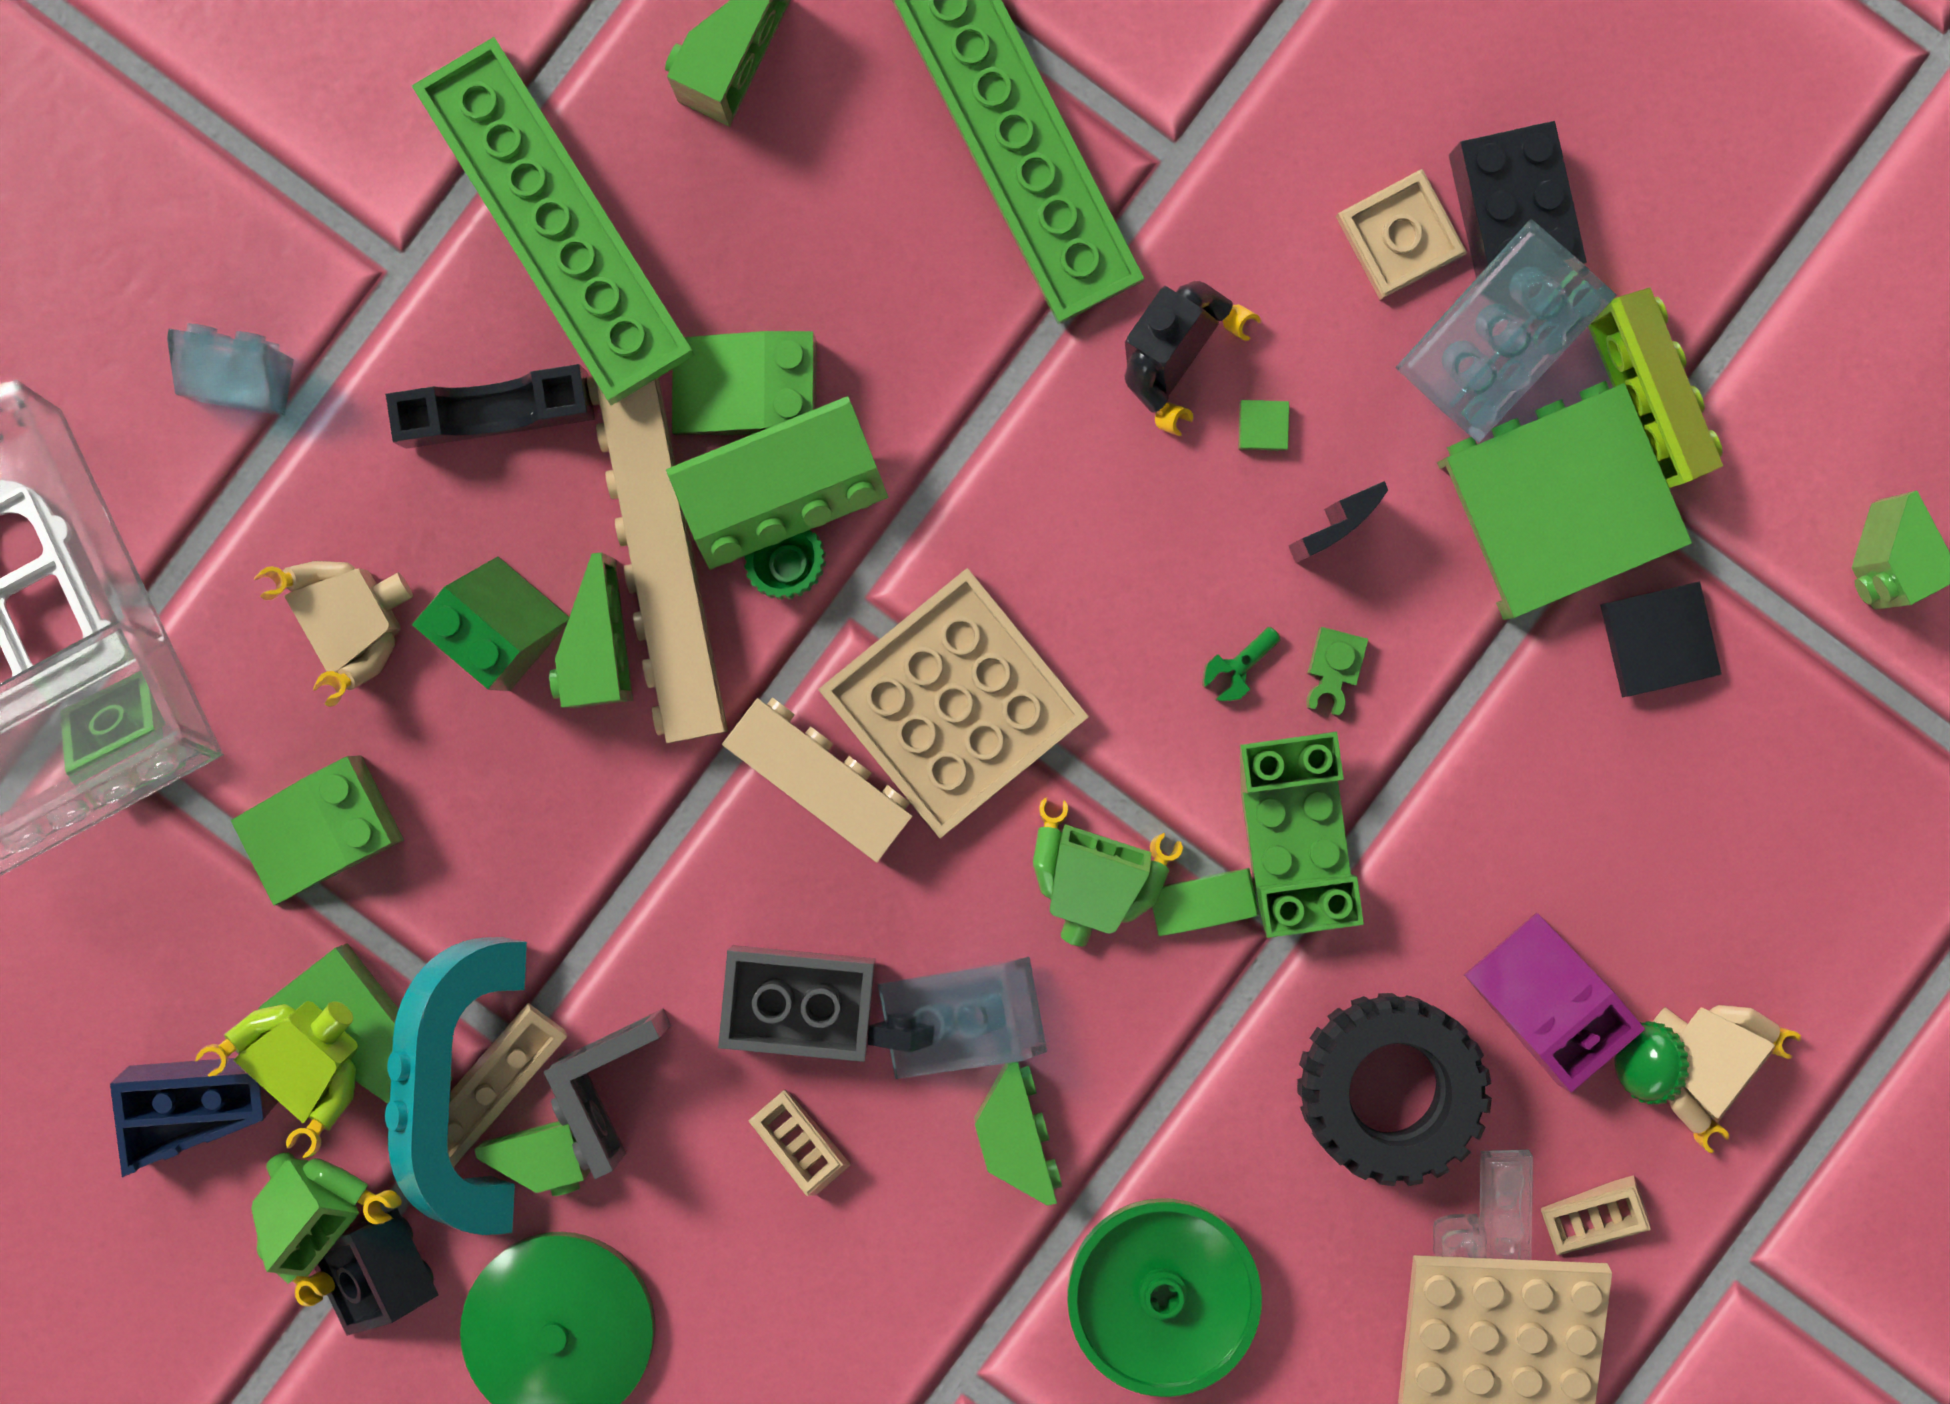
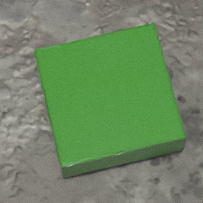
M1241 400L1239 402L1238 450L1286 451L1288 449L1289 401Z

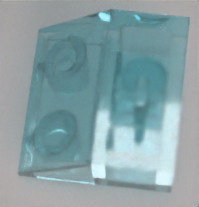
M188 323L186 331L168 329L167 342L176 395L190 401L285 416L294 359L280 352L279 344L266 341L265 336L236 331L235 339H232L231 336L217 333L218 329L199 324Z

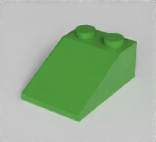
M730 0L689 31L682 45L678 43L674 45L665 65V71L669 72L667 78L677 101L730 127L791 0Z
M758 331L684 337L691 347L694 356L673 368V435H752L816 409L817 340L813 331Z
M602 552L591 554L555 657L556 669L549 672L552 696L554 699L560 698L561 707L581 708L634 701L616 560Z
M362 755L346 756L297 781L230 820L273 906L404 841Z

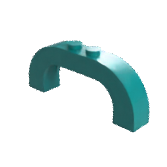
M505 937L475 938L460 942L440 952L419 971L409 985L398 1009L394 1025L393 1050L387 1064L388 1074L391 1079L390 1102L385 1110V1122L388 1128L390 1164L399 1188L408 1201L427 1217L461 1231L479 1235L512 1233L515 1184L493 1176L461 1178L450 1162L448 1155V1122L452 1042L454 1030L460 1016L474 1000L491 992L525 990L527 942Z

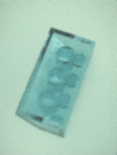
M1530 219L1395 368L1443 413L1479 443L1617 295L1574 255Z

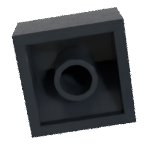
M398 1208L384 1212L393 1219L383 1224H372L366 1219L347 1228L315 1267L316 1272L328 1273L335 1283V1289L327 1294L346 1336L391 1324L439 1295L433 1284V1272L429 1265L422 1260L413 1242L412 1228L408 1221L401 1216Z

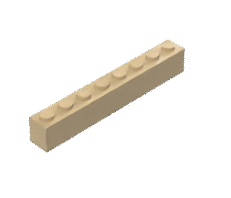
M593 376L587 377V385L593 405L600 404L604 422L596 424L599 445L602 452L609 451L613 470L606 471L607 487L611 499H619L622 517L615 518L616 533L620 546L628 545L631 560L630 565L624 566L625 579L629 593H637L640 612L633 613L638 640H646L650 659L643 660L645 680L648 688L656 687L659 706L652 707L657 735L665 734L666 743H674L728 732L688 524L666 472V469L675 466L676 463L659 377L611 406Z

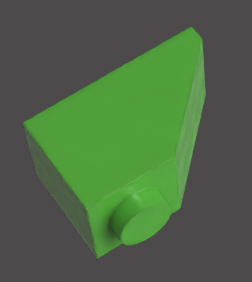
M559 1121L485 1140L474 1149L478 1160L535 1193L551 1189L552 1196H560L581 1188L579 1182L584 1181L591 1172L590 1168L583 1170L575 1157L572 1144L577 1141L569 1124L562 1126Z

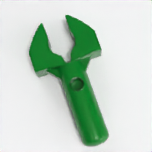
M1267 627L1234 659H1222L1219 654H1216L1205 665L1202 686L1206 687L1221 672L1229 673L1233 671L1234 674L1231 676L1230 687L1223 691L1215 700L1231 701L1241 699L1250 690L1245 684L1246 673L1281 641L1279 633L1274 628Z

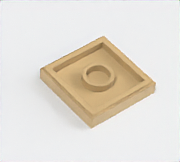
M1423 169L1336 215V219L1379 300L1467 254Z

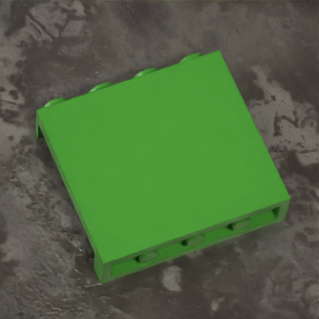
M1606 381L1579 392L1582 401L1566 408L1562 399L1535 410L1538 419L1521 426L1518 418L1492 428L1491 431L1494 438L1480 444L1476 443L1474 436L1447 447L1450 456L1437 462L1439 469L1446 467L1502 598L1496 604L1503 620L1516 618L1692 544L1625 383L1609 389Z

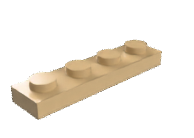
M529 1003L525 1005L450 1092L448 1155L453 1167L567 1037L565 1030Z

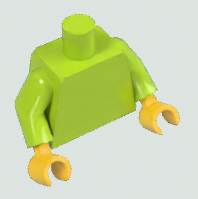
M310 1001L304 1002L297 1009L286 1004L257 1009L225 1033L224 1037L226 1040L221 1044H210L203 1047L197 1054L195 1062L207 1052H216L221 1058V1064L207 1075L216 1076L227 1066L228 1056L236 1051L239 1055L233 1061L297 1119L304 1123L310 1117L312 1121L307 1128H299L292 1131L286 1140L287 1148H291L301 1134H307L312 1141L311 1147L302 1158H308L319 1151L321 1147V1132L324 1129H331L354 1097L356 1067L351 1060L358 1050V1045L345 1032L353 1021V1015L348 1007L336 1001L330 1002L323 1011Z

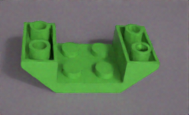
M1337 732L1240 745L1241 798L1252 878L1267 938L1364 925L1358 878L1351 874L1338 785V781L1344 780Z

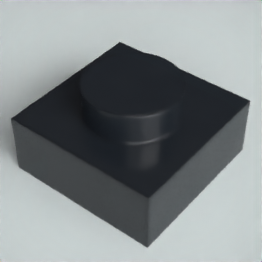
M905 1013L888 1014L887 1020L869 1025L867 1045L911 1053L933 1045L934 1026L916 1023L917 1016Z

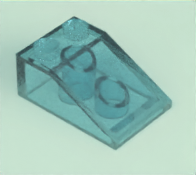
M1030 957L981 964L878 984L884 1021L888 1019V1014L905 1013L917 1016L916 1023L934 1026L933 1045L911 1053L890 1049L895 1079L1024 1061L1047 1052Z

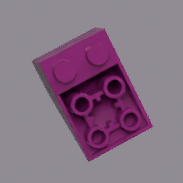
M1538 913L1534 914L1464 974L1555 1083L1571 1093L1645 1030L1609 986Z

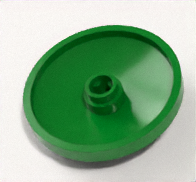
M1157 1198L1124 1206L1108 1215L1091 1230L1080 1245L1072 1262L1067 1284V1305L1075 1338L1083 1353L1098 1371L1117 1385L1130 1391L1150 1396L1171 1397L1204 1389L1223 1378L1239 1363L1249 1349L1259 1325L1262 1309V1292L1254 1259L1239 1234L1225 1220L1198 1204L1178 1199Z
M548 1232L530 1236L512 1244L499 1253L483 1269L471 1287L464 1304L460 1326L461 1348L466 1367L477 1388L492 1404H621L639 1383L651 1357L655 1338L653 1304L647 1287L638 1271L621 1253L608 1244L590 1236L572 1232Z

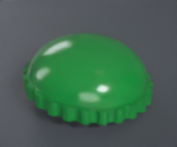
M810 529L775 545H770L745 555L746 564L744 568L747 571L746 576L751 581V585L754 588H758L757 590L761 594H766L769 598L776 597L778 600H783V598L793 599L794 596H802L804 592L810 591L811 587L819 582L818 578L823 575L824 571L822 569L826 566V561L824 560L826 552L823 550L824 544L819 540V536L816 533H812L813 531Z
M1651 1021L1640 1022L1645 1030L1615 1055V1071L1620 1083L1631 1094L1632 1098H1638L1641 1103L1666 1104L1667 1101H1673L1675 1095H1680L1681 1088L1686 1085L1685 1079L1689 1076L1687 1072L1689 1068V1062L1687 1061L1688 1053L1684 1049V1042L1680 1041V1036L1674 1033L1671 1027H1665L1663 1023Z

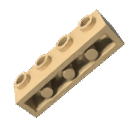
M772 697L765 704L757 698L722 745L877 863L911 819L912 815L905 811L910 802L888 785L880 792L866 780L872 773L852 757L848 756L844 763H842L828 752L833 743L811 726L805 734L790 723L795 714Z

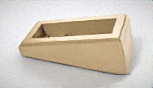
M783 1090L749 1120V1123L806 1196L818 1194L851 1165L787 1090ZM788 1110L792 1117L773 1132L768 1125L784 1111ZM800 1125L804 1132L788 1146H785L781 1140ZM812 1141L816 1148L801 1161H798L794 1155ZM824 1156L828 1163L814 1176H811L807 1170Z
M1634 1175L1609 1182L1541 1208L1557 1255L1651 1230L1649 1217ZM1626 1199L1631 1215L1622 1217L1617 1200ZM1607 1204L1612 1218L1611 1222L1603 1223L1598 1209L1599 1205ZM1585 1209L1588 1210L1594 1227L1585 1231L1579 1211ZM1569 1214L1576 1234L1568 1238L1560 1216Z

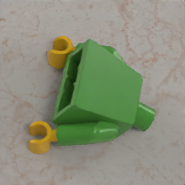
M1047 797L1041 801L1039 809L1044 827L1038 829L1033 867L1040 892L1045 897L1051 899L1049 912L1053 916L1065 919L1060 934L1064 941L1075 946H1086L1093 929L1108 934L1114 933L1121 922H1132L1156 904L1169 873V868L1166 867L1168 862L1179 858L1182 854L1183 846L1180 841L1174 844L1172 853L1166 856L1160 850V843L1164 839L1165 833L1153 838L1150 843L1149 852L1064 824L1061 832L1058 830V825L1062 824L1068 815L1066 801H1063V812L1057 818L1048 817L1044 811Z
M280 1153L267 1162L266 1169L270 1176V1181L253 1200L251 1207L257 1232V1254L263 1260L266 1272L276 1273L287 1284L293 1281L297 1285L295 1297L299 1304L307 1307L314 1306L335 1289V1283L332 1277L325 1272H317L310 1277L308 1275L357 1217L359 1211L356 1204L360 1203L363 1205V1213L368 1222L383 1224L393 1218L389 1214L384 1213L380 1202L384 1206L394 1209L402 1204V1200L392 1190H386L376 1195L366 1190L369 1184L343 1168L325 1160L315 1158L307 1161L295 1159L293 1154Z

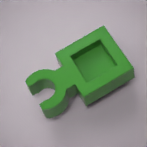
M1319 627L1307 674L1319 676L1320 681L1319 685L1312 688L1308 693L1306 700L1307 708L1316 709L1318 698L1322 694L1327 693L1334 700L1331 714L1339 716L1343 712L1346 701L1341 690L1342 683L1353 686L1357 685L1368 643L1367 638Z

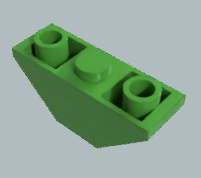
M1014 1056L1006 1060L974 1117L975 1127L987 1171L1049 1206L1057 1203L1054 1189L1063 1186L1055 1159L1046 1161L1041 1143L1050 1139L1043 1113H1032L1028 1096L1035 1095L1037 1092L1030 1066L1020 1068L1018 1058Z

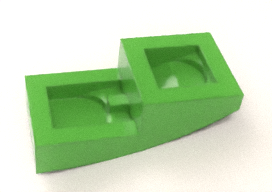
M1250 868L1163 885L1158 900L1152 907L1159 936L1216 926L1260 915Z

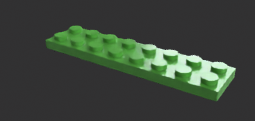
M892 0L1057 324L1059 325L1142 283L1144 276L1002 0Z
M495 37L412 85L415 93L611 406L694 356L691 347Z

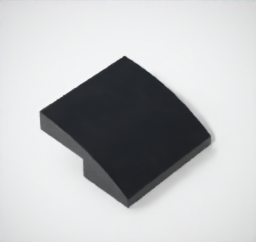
M1385 481L1339 500L1324 509L1331 526L1289 545L1295 562L1297 563L1328 548L1358 527L1378 506L1387 493L1388 488Z
M1700 581L1600 604L1622 698L1722 675Z

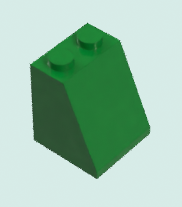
M497 556L444 586L413 622L412 626L486 689L511 691L564 629L569 616Z

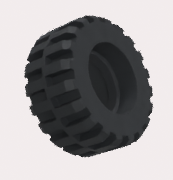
M1378 993L1377 998L1368 999L1363 996L1351 1000V1007L1344 1011L1337 1008L1327 1016L1331 1021L1322 1030L1319 1027L1314 1030L1309 1038L1313 1041L1309 1052L1303 1051L1299 1065L1303 1068L1302 1078L1297 1079V1093L1302 1098L1303 1106L1300 1109L1304 1120L1310 1126L1313 1136L1325 1151L1340 1166H1345L1353 1175L1364 1180L1373 1178L1380 1185L1395 1186L1396 1181H1404L1408 1186L1423 1184V1176L1430 1173L1436 1178L1450 1172L1446 1165L1454 1158L1462 1162L1471 1153L1465 1146L1472 1136L1480 1140L1486 1126L1480 1123L1482 1112L1490 1113L1492 1098L1485 1094V1086L1492 1083L1489 1069L1483 1066L1481 1062L1484 1054L1478 1043L1468 1036V1030L1463 1025L1446 1014V1012L1419 998L1408 995L1406 997H1399L1393 993ZM1389 1044H1405L1422 1052L1432 1064L1436 1078L1435 1094L1426 1113L1413 1125L1395 1132L1376 1131L1361 1122L1351 1106L1349 1099L1351 1080L1358 1065L1371 1052Z

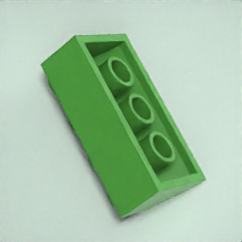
M848 396L666 469L694 540L710 570L889 498Z

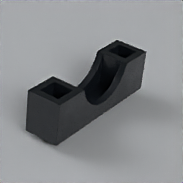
M580 364L531 371L523 377L489 385L457 388L433 386L387 393L385 395L392 441L408 449L595 420L594 408L587 385L588 372Z

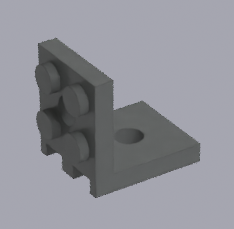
M664 1009L559 1058L558 1062L553 1063L550 1066L551 1068L544 1071L555 1095V1098L551 1099L553 1111L562 1126L569 1124L577 1141L572 1144L575 1157L583 1170L590 1168L594 1179L612 1172L625 1156L626 1151L588 1072L659 1039L671 1026Z

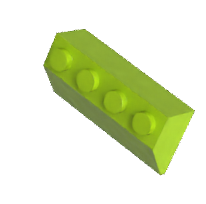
M1651 287L1612 299L1585 316L1584 318L1612 386L1616 387L1625 383L1668 487L1672 488L1723 467L1720 459L1723 454L1721 442L1713 430H1708L1702 415L1705 409L1703 398L1699 390L1694 385L1691 386L1684 371L1686 367L1684 351L1677 341H1672L1666 326L1668 323L1666 307L1659 297H1654Z

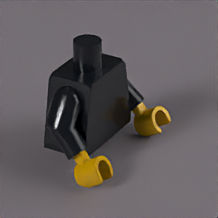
M1193 281L1180 286L1176 292L1167 286L1162 287L1125 341L1127 368L1124 375L1125 383L1150 412H1156V426L1163 431L1177 436H1182V433L1176 427L1177 419L1180 418L1192 422L1193 413L1185 407L1167 402L1168 396L1219 325L1218 321L1223 320V326L1227 331L1245 341L1251 339L1243 333L1245 322L1252 319L1259 324L1261 323L1259 315L1242 305H1233L1230 299L1201 281Z

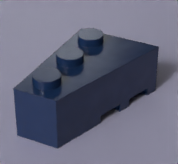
M228 1058L227 1066L216 1076L207 1075L220 1066L221 1059L130 1065L110 1083L121 1175L125 1177L146 1165L161 1159L167 1160L179 1155L183 1150L203 1142H211L263 1121L279 1101L233 1061L235 1058Z

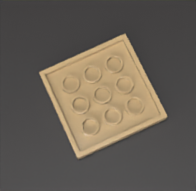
M968 568L818 689L939 838L948 833L1089 717Z
M1413 1255L1398 1404H1596L1612 1271L1608 1263Z

